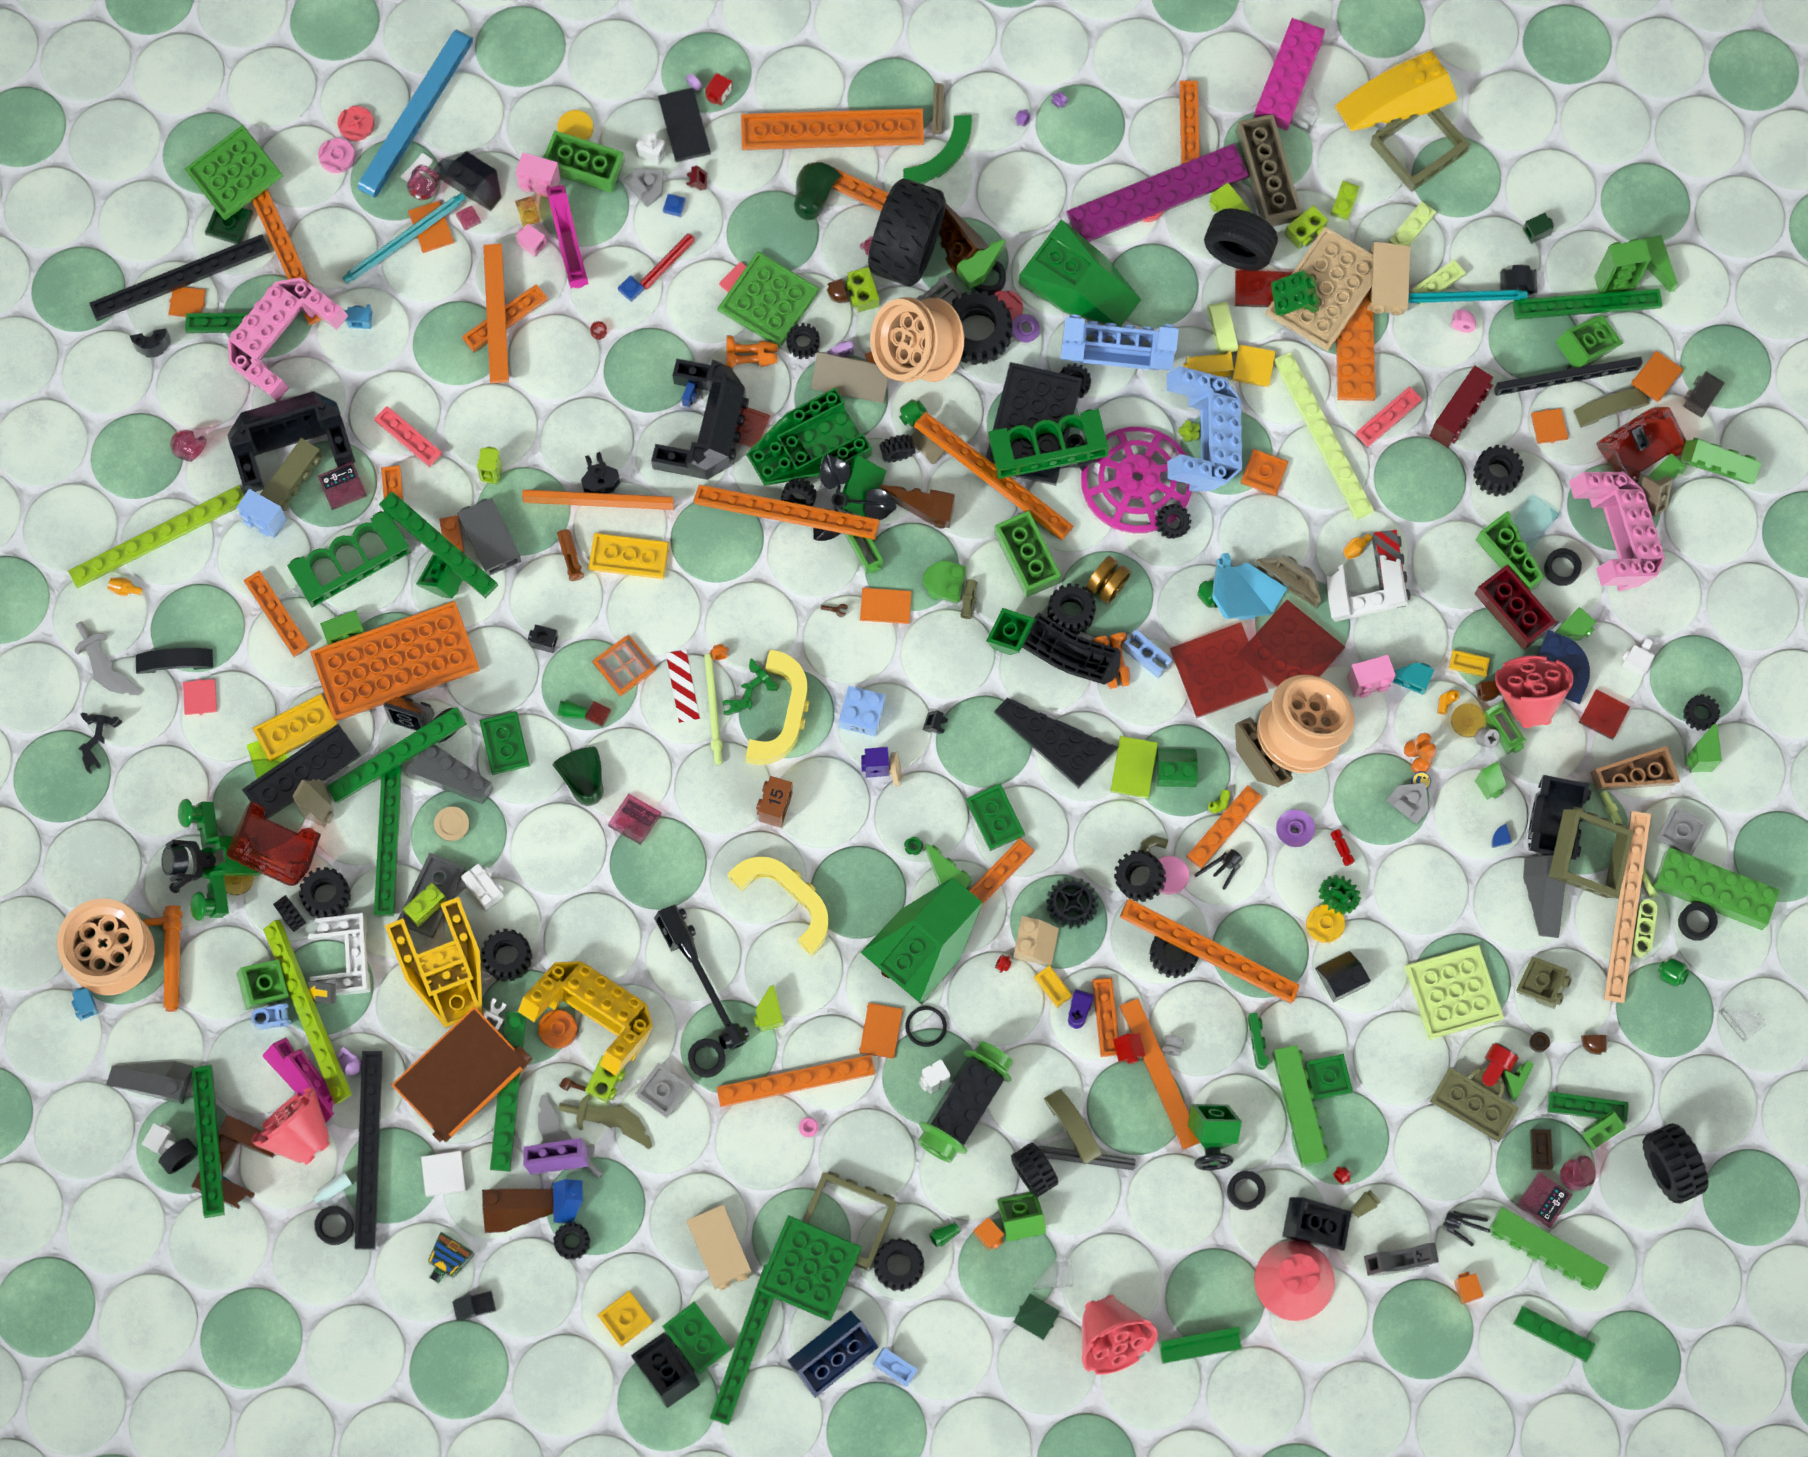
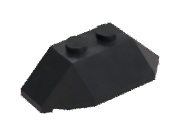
M467 151L442 158L431 172L432 175L489 211H492L501 199L497 170Z

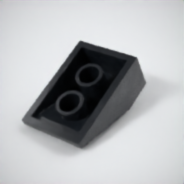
M396 696L384 703V709L390 723L414 731L429 724L435 714L430 704L420 702L419 704L406 696L402 698Z
M1290 1197L1282 1237L1345 1251L1352 1212L1304 1197Z
M662 1333L631 1355L666 1408L700 1386L694 1371L665 1333Z

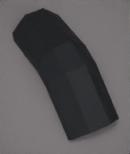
M1041 613L1035 615V621L1022 648L1068 674L1104 685L1114 680L1120 668L1121 651L1118 648L1073 634Z

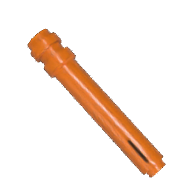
M177 905L165 906L163 917L143 920L147 926L163 925V931H165L163 1007L166 1012H176L179 1007L180 931H182L180 919L182 918L183 911Z

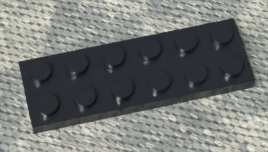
M337 724L244 787L242 791L265 822L294 802L292 796L302 779H309L311 781L312 779H321L325 781L361 755L340 725Z

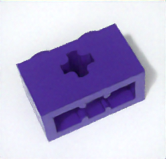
M888 747L865 748V755H861L862 772L866 773V778L889 776Z

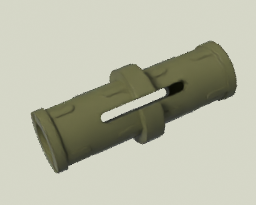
M966 580L965 592L961 599L963 604L960 615L964 619H972L973 607L977 600L975 596L978 582L975 580Z

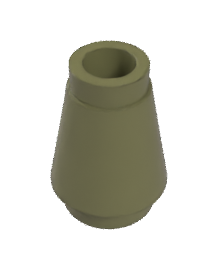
M1369 1190L1367 1193L1364 1192L1350 1210L1359 1218L1377 1208L1380 1200Z

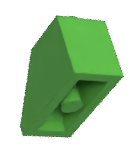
M1578 607L1555 632L1573 641H1580L1584 636L1588 638L1595 631L1593 626L1596 621L1582 608Z
M1498 761L1482 769L1475 779L1476 784L1487 800L1492 797L1494 799L1504 794L1503 790L1507 786Z

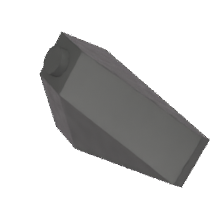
M1553 856L1525 858L1523 880L1527 887L1528 898L1532 905L1538 934L1543 937L1559 938L1565 883L1549 877Z
M176 1061L115 1065L111 1067L106 1085L183 1105L192 1076L191 1068H194V1066Z

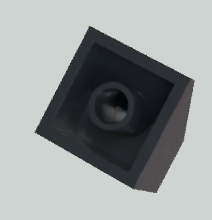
M1350 951L1315 968L1333 1003L1367 987L1371 982L1362 963Z

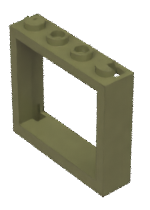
M1439 108L1427 113V115L1455 147L1413 177L1382 142L1419 117L1418 114L1410 115L1408 119H1393L1390 123H1387L1384 129H1378L1372 135L1370 143L1372 148L1411 192L1465 155L1469 150L1470 143Z
M1582 808L1564 809L1549 877L1604 898L1619 899L1633 831L1626 829V825L1613 824L1611 819H1600L1595 813H1584ZM1579 820L1616 833L1605 885L1568 872Z
M823 1172L803 1222L809 1224L826 1181L889 1206L868 1259L858 1256L855 1266L870 1271L897 1202L894 1201L895 1198L891 1195H879L871 1187L865 1186V1188L857 1186L858 1183L851 1179H846V1181L839 1179V1175L834 1172Z

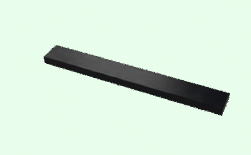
M1641 357L1497 382L1494 392L1495 396L1637 371L1643 362Z

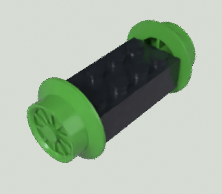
M980 1041L974 1051L965 1050L963 1052L966 1056L965 1062L927 1123H919L923 1133L917 1143L930 1154L947 1163H951L957 1153H967V1149L964 1147L967 1139L1003 1081L1011 1082L1012 1080L1008 1070L1013 1064V1060L1000 1049L984 1041Z

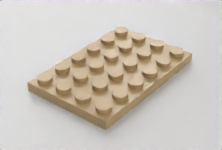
M1324 227L1292 273L1305 271L1315 278L1317 283L1315 287L1316 294L1319 297V311L1312 313L1302 308L1286 315L1278 316L1275 312L1273 300L1265 315L1328 352L1372 289L1373 254Z

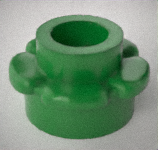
M918 837L907 839L904 843L906 853L909 855L920 854L921 849H923V842Z

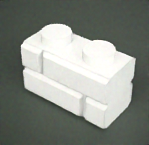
M478 863L471 870L463 874L461 879L486 911L504 898L502 893L504 888L498 880L496 882L492 880L491 876L493 874L487 866L482 867Z
M938 1060L932 1064V1067L924 1068L919 1078V1084L924 1092L928 1091L930 1094L938 1091L939 1087L942 1089L949 1085L950 1073L943 1061Z

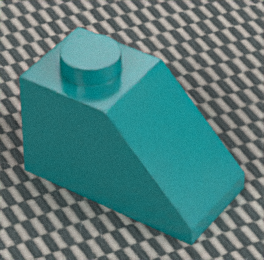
M1416 662L1394 670L1396 676L1393 683L1424 695L1434 669L1426 663Z

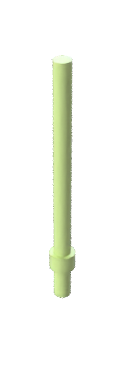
M705 654L712 730L711 750L714 752L715 765L722 764L721 750L723 745L719 733L712 654Z
M1607 790L1600 793L1606 806L1605 810L1611 816L1614 824H1623L1618 814L1619 810L1616 804H1613ZM1643 868L1642 882L1650 898H1652L1657 893L1645 868Z

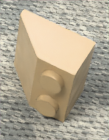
M1022 916L1013 959L1051 966L1059 928L1039 919Z

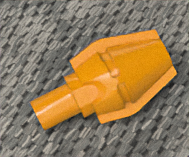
M1366 534L1362 538L1355 537L1351 539L1343 549L1344 556L1348 560L1360 556L1366 544L1372 540V537Z
M110 578L107 587L108 590L120 596H128L131 593L141 595L143 588L131 584L132 581L126 578Z

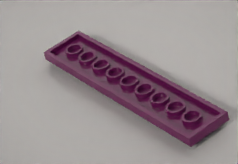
M1231 144L1067 210L1066 215L1072 228L1088 242H1091L1143 221L1145 218L1212 193L1226 183L1232 185L1248 178L1249 175L1235 144Z

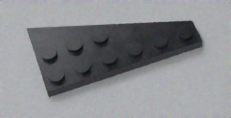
M1006 698L994 711L1002 721L1078 789L1118 749V746L1110 745L1100 738L1092 737L1082 730L1057 719L1054 720L1047 717L1046 714L1038 713L1010 698Z

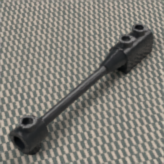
M677 905L659 910L654 920L671 952L680 949L687 960L692 963L725 1026L721 1032L722 1034L719 1035L721 1046L724 1049L729 1048L730 1050L743 1046L748 1042L749 1031L745 1026L740 1027L739 1023H731L701 966L693 938L696 935V931L692 925L687 926L684 919H687L686 911L683 908L678 909Z

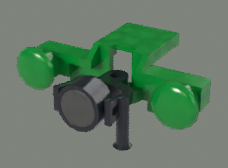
M183 799L178 807L179 823L185 828L189 827L191 823H197V830L200 831L203 849L200 850L198 843L195 841L171 840L166 844L162 853L161 865L163 872L166 875H174L170 878L172 883L169 885L170 891L173 893H178L180 888L190 881H196L201 877L209 879L207 898L204 897L202 892H196L190 903L191 914L197 921H201L204 916L223 918L229 914L224 876H260L263 873L257 836H218L214 802H200L197 805H192L189 799ZM185 847L189 849L192 855L193 874H185L189 865V855ZM219 850H224L226 862H222L215 867L216 858L213 854Z

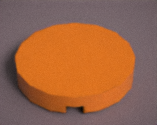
M565 1010L549 1011L543 1015L538 1025L540 1039L545 1045L554 1049L566 1048L572 1044L578 1031L576 1020Z

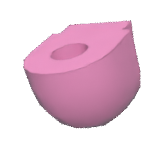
M1462 308L1460 310L1456 309L1452 317L1451 327L1466 333L1473 332L1476 328V319L1470 311Z

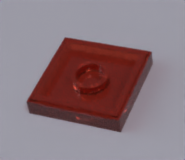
M748 407L743 411L745 420L743 426L739 427L738 432H741L739 443L753 447L762 438L770 415Z
M1596 689L1578 723L1613 740L1630 706Z

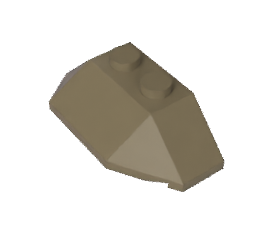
M1284 554L1256 560L1255 568L1287 587L1288 591L1314 608H1318L1321 597L1316 575L1313 574L1310 568L1302 567L1293 557H1287Z
M1250 717L1236 723V751L1256 780L1275 787L1291 782L1293 780L1292 771L1286 770L1274 763L1263 751L1257 736L1258 723L1254 722Z

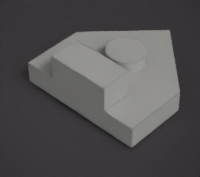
M637 168L624 178V182L643 204L648 207L661 197L664 170Z
M1426 783L1398 785L1386 800L1416 825L1429 810Z

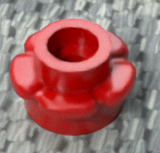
M1001 954L998 958L995 968L999 970V973L1007 972L1010 968L1012 961L1009 960V955Z
M1337 1166L1336 1171L1333 1172L1334 1178L1341 1185L1350 1182V1171L1346 1167L1341 1168Z

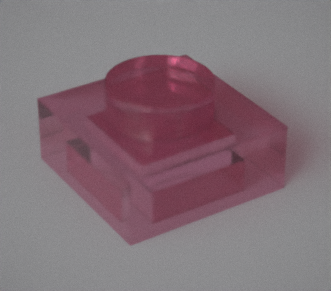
M472 205L456 213V217L464 231L481 223Z

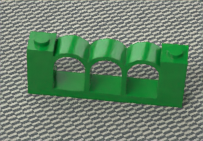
M1088 409L1080 412V416L1067 415L1058 424L1051 420H1043L1034 425L1033 429L1019 425L1011 428L1008 432L1007 428H997L988 432L998 479L1109 456L1108 444L1099 409ZM1072 427L1080 429L1084 434L1086 445L1066 449L1062 435L1063 432ZM1043 433H1052L1057 437L1061 450L1040 454L1037 438ZM1018 438L1028 439L1033 446L1035 455L1014 460L1011 448L1012 442Z
M379 511L370 519L372 523L366 522L356 527L353 537L339 536L332 541L329 550L319 548L313 550L307 559L302 556L290 561L287 567L311 608L411 553L409 545L389 514L385 511ZM369 532L377 534L387 548V551L368 560L359 545L361 536ZM350 545L358 551L364 563L345 573L336 559V552L340 547ZM327 558L334 563L341 576L321 586L312 569L317 560Z

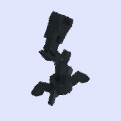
M80 714L88 725L96 724L94 737L79 747L83 754L82 760L85 769L90 774L92 773L90 769L92 764H96L97 768L101 769V764L91 749L99 741L105 744V739L102 736L103 726L110 724L113 728L118 727L122 724V720L119 717L111 718L104 715Z

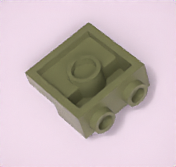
M1532 956L1516 991L1521 995L1535 999L1539 1004L1555 1009L1556 1005H1561L1564 998L1562 992L1564 988H1569L1572 977H1570L1568 969Z

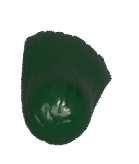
M813 162L804 165L800 170L796 180V198L794 201V209L800 218L813 220L821 214L833 184L841 176L834 167L823 162Z
M596 747L581 748L569 752L553 762V767L563 778L576 801L584 806H592L602 799L604 793L602 768Z

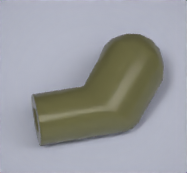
M1150 836L1142 840L1140 850L1150 852V849L1154 846L1166 849L1168 839Z

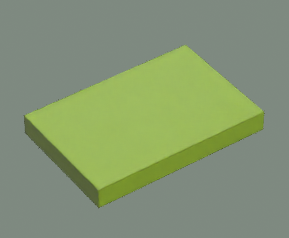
M1120 736L1110 792L1148 799L1157 742Z

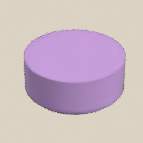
M690 73L685 77L687 83L695 91L703 87L693 74Z

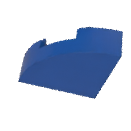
M1506 824L1495 831L1491 841L1492 848L1512 843Z

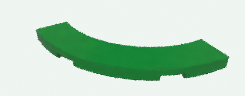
M972 115L954 116L951 136L942 151L921 165L903 168V178L926 184L928 181L936 177L939 178L948 172L961 158L971 135Z

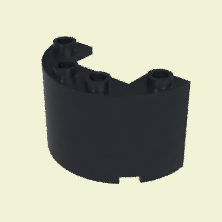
M1543 775L1538 785L1540 791L1536 793L1528 831V839L1531 840V843H1528V850L1554 855L1563 810H1573L1574 807L1582 808L1586 801L1590 800L1591 789H1589L1588 783ZM1579 820L1571 859L1576 860V857L1579 858L1581 854V846H1579L1581 829H1579V824L1583 822L1582 820Z

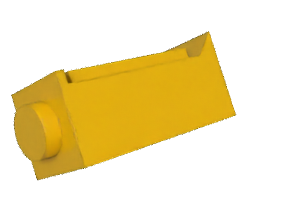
M1231 350L1226 355L1194 356L1190 359L1187 356L1186 362L1183 363L1185 368L1220 377L1232 376L1234 369Z

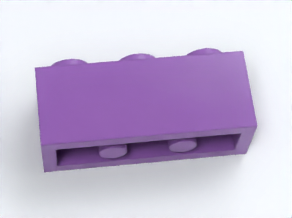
M581 1138L523 1146V1165L530 1175L587 1167L588 1148Z

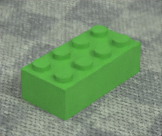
M555 130L543 157L544 159L558 162L560 177L610 193L614 190L625 162L622 151Z
M1632 239L1626 243L1615 242L1608 247L1594 276L1599 293L1623 292L1636 289L1651 260L1645 239Z
M1030 511L995 525L994 534L1026 598L1060 583L1061 574Z

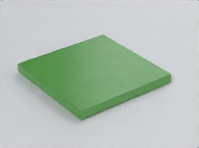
M243 125L185 168L186 172L224 220H227L283 177L282 173Z
M757 251L721 302L717 311L768 342L777 344L778 348H780L786 340L788 331L790 332V328H794L795 324L798 323L820 291V288Z

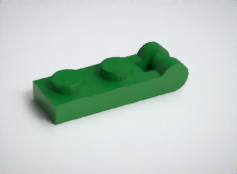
M1257 1012L1249 1013L1247 1018L1255 1066L1258 1070H1264L1269 1063V1058L1264 1055L1263 1050L1266 1049L1265 1037H1261L1260 1032L1263 1029L1262 1019L1258 1018Z

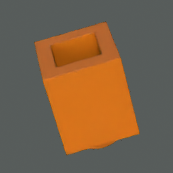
M989 1217L973 1230V1234L988 1251L992 1248L996 1250L1003 1244L1004 1234Z
M1469 1272L1458 1275V1279L1454 1281L1461 1304L1484 1297L1476 1273L1470 1275Z

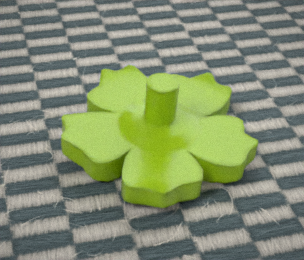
M1185 420L1182 427L1178 428V433L1181 437L1183 436V441L1191 442L1192 439L1196 441L1199 439L1198 431L1200 426L1196 423H1193L1191 426L1190 420Z

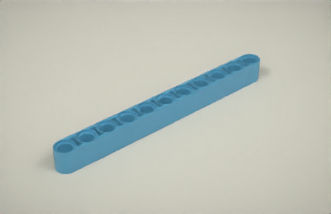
M457 29L453 31L360 179L358 190L374 198L378 196L470 49L473 37Z

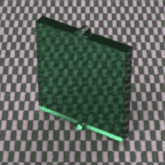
M1029 1294L1023 1306L1019 1307L1020 1311L1013 1323L1044 1340L1050 1328L1054 1327L1053 1323L1060 1311Z

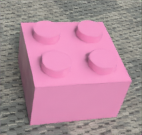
M522 153L515 171L519 188L525 192L532 191L540 196L548 197L546 188L558 186L560 181L558 162Z
M1389 655L1353 664L1347 679L1354 697L1360 696V698L1371 695V692L1378 691L1381 693L1387 691L1396 675Z

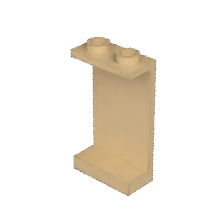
M1374 242L1369 249V253L1373 254L1371 302L1367 310L1374 313H1391L1395 316L1404 314L1408 308L1410 246Z
M724 1205L686 1220L714 1289L724 1290L731 1286V1282L736 1280L742 1282L749 1278V1275L752 1274Z

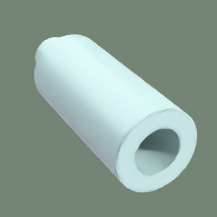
M344 1172L318 1189L319 1193L313 1196V1199L316 1203L322 1200L326 1202L352 1185Z

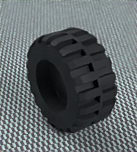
M973 290L972 294L964 292L961 294V298L955 297L952 300L951 306L959 315L961 323L970 316L982 315L989 318L995 325L994 332L986 339L975 341L964 336L961 362L967 363V361H971L972 365L982 362L984 365L988 364L990 359L992 361L997 360L998 354L1003 355L1006 352V347H1009L1011 343L1013 328L1009 308H1006L1003 300L998 301V296L995 294L989 296L987 291L977 293V290Z
M1670 1123L1645 1135L1642 1147L1647 1165L1657 1185L1670 1201L1682 1204L1706 1192L1709 1180L1705 1164L1692 1138L1680 1125Z

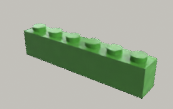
M1297 1045L1276 1049L1273 1051L1272 1056L1301 1168L1325 1163L1327 1157H1329L1328 1148L1322 1142L1324 1137L1323 1129L1317 1123L1319 1114L1317 1107H1313L1312 1104L1314 1095L1312 1088H1308L1307 1085L1309 1076L1307 1069H1303L1302 1061H1304L1302 1050H1298Z
M1503 1207L1498 1210L1489 1227L1492 1233L1491 1236L1500 1241L1503 1239L1509 1242V1246L1513 1249L1525 1251L1529 1258L1536 1261L1538 1259L1541 1260L1547 1268L1553 1271L1557 1269L1563 1273V1277L1571 1281L1576 1280L1580 1282V1286L1586 1290H1596L1609 1268L1607 1265Z

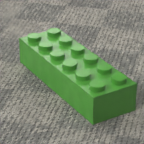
M1670 847L1663 855L1653 884L1654 889L1690 903L1703 902L1712 907L1718 914L1760 930L1768 926L1780 892L1779 889Z

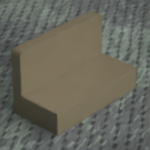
M918 429L911 435L914 445L931 464H935L943 454L947 453Z
M1647 475L1642 479L1641 488L1644 490L1651 515L1654 517L1667 510L1673 481L1668 476L1659 481H1655Z

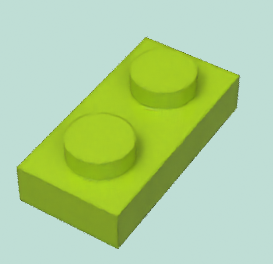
M1342 180L1331 212L1332 216L1348 221L1360 186Z

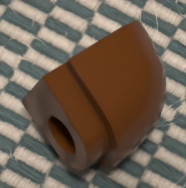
M843 279L828 283L827 292L830 299L836 303L849 302Z
M1495 680L1480 682L1475 685L1478 699L1484 702L1494 700L1500 694Z
M1581 1035L1582 1046L1587 1052L1595 1055L1606 1053V1035Z

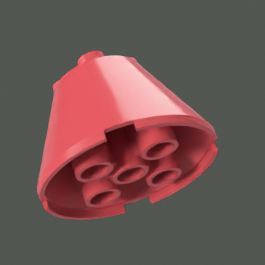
M1522 656L1505 662L1503 667L1496 671L1495 683L1515 719L1521 723L1522 727L1531 728L1532 726L1551 724L1553 716L1573 685V673L1566 664L1559 660L1553 662L1547 660L1545 656Z
M313 1087L305 1088L304 1094L301 1096L295 1094L281 1105L261 1125L264 1128L262 1132L254 1134L252 1143L255 1146L295 1162H304L305 1165L315 1158L314 1154L318 1150L323 1151L330 1144L328 1141L329 1133Z
M1289 1240L1275 1244L1262 1255L1254 1275L1255 1290L1261 1303L1268 1311L1285 1320L1301 1321L1314 1317L1327 1306L1334 1291V1272L1329 1260L1318 1248L1307 1242Z
M1108 1295L1098 1301H1090L1085 1305L1086 1310L1082 1315V1364L1088 1372L1092 1370L1098 1375L1121 1371L1140 1360L1139 1356L1145 1351L1149 1352L1156 1343L1158 1333L1153 1323L1117 1300L1114 1295Z

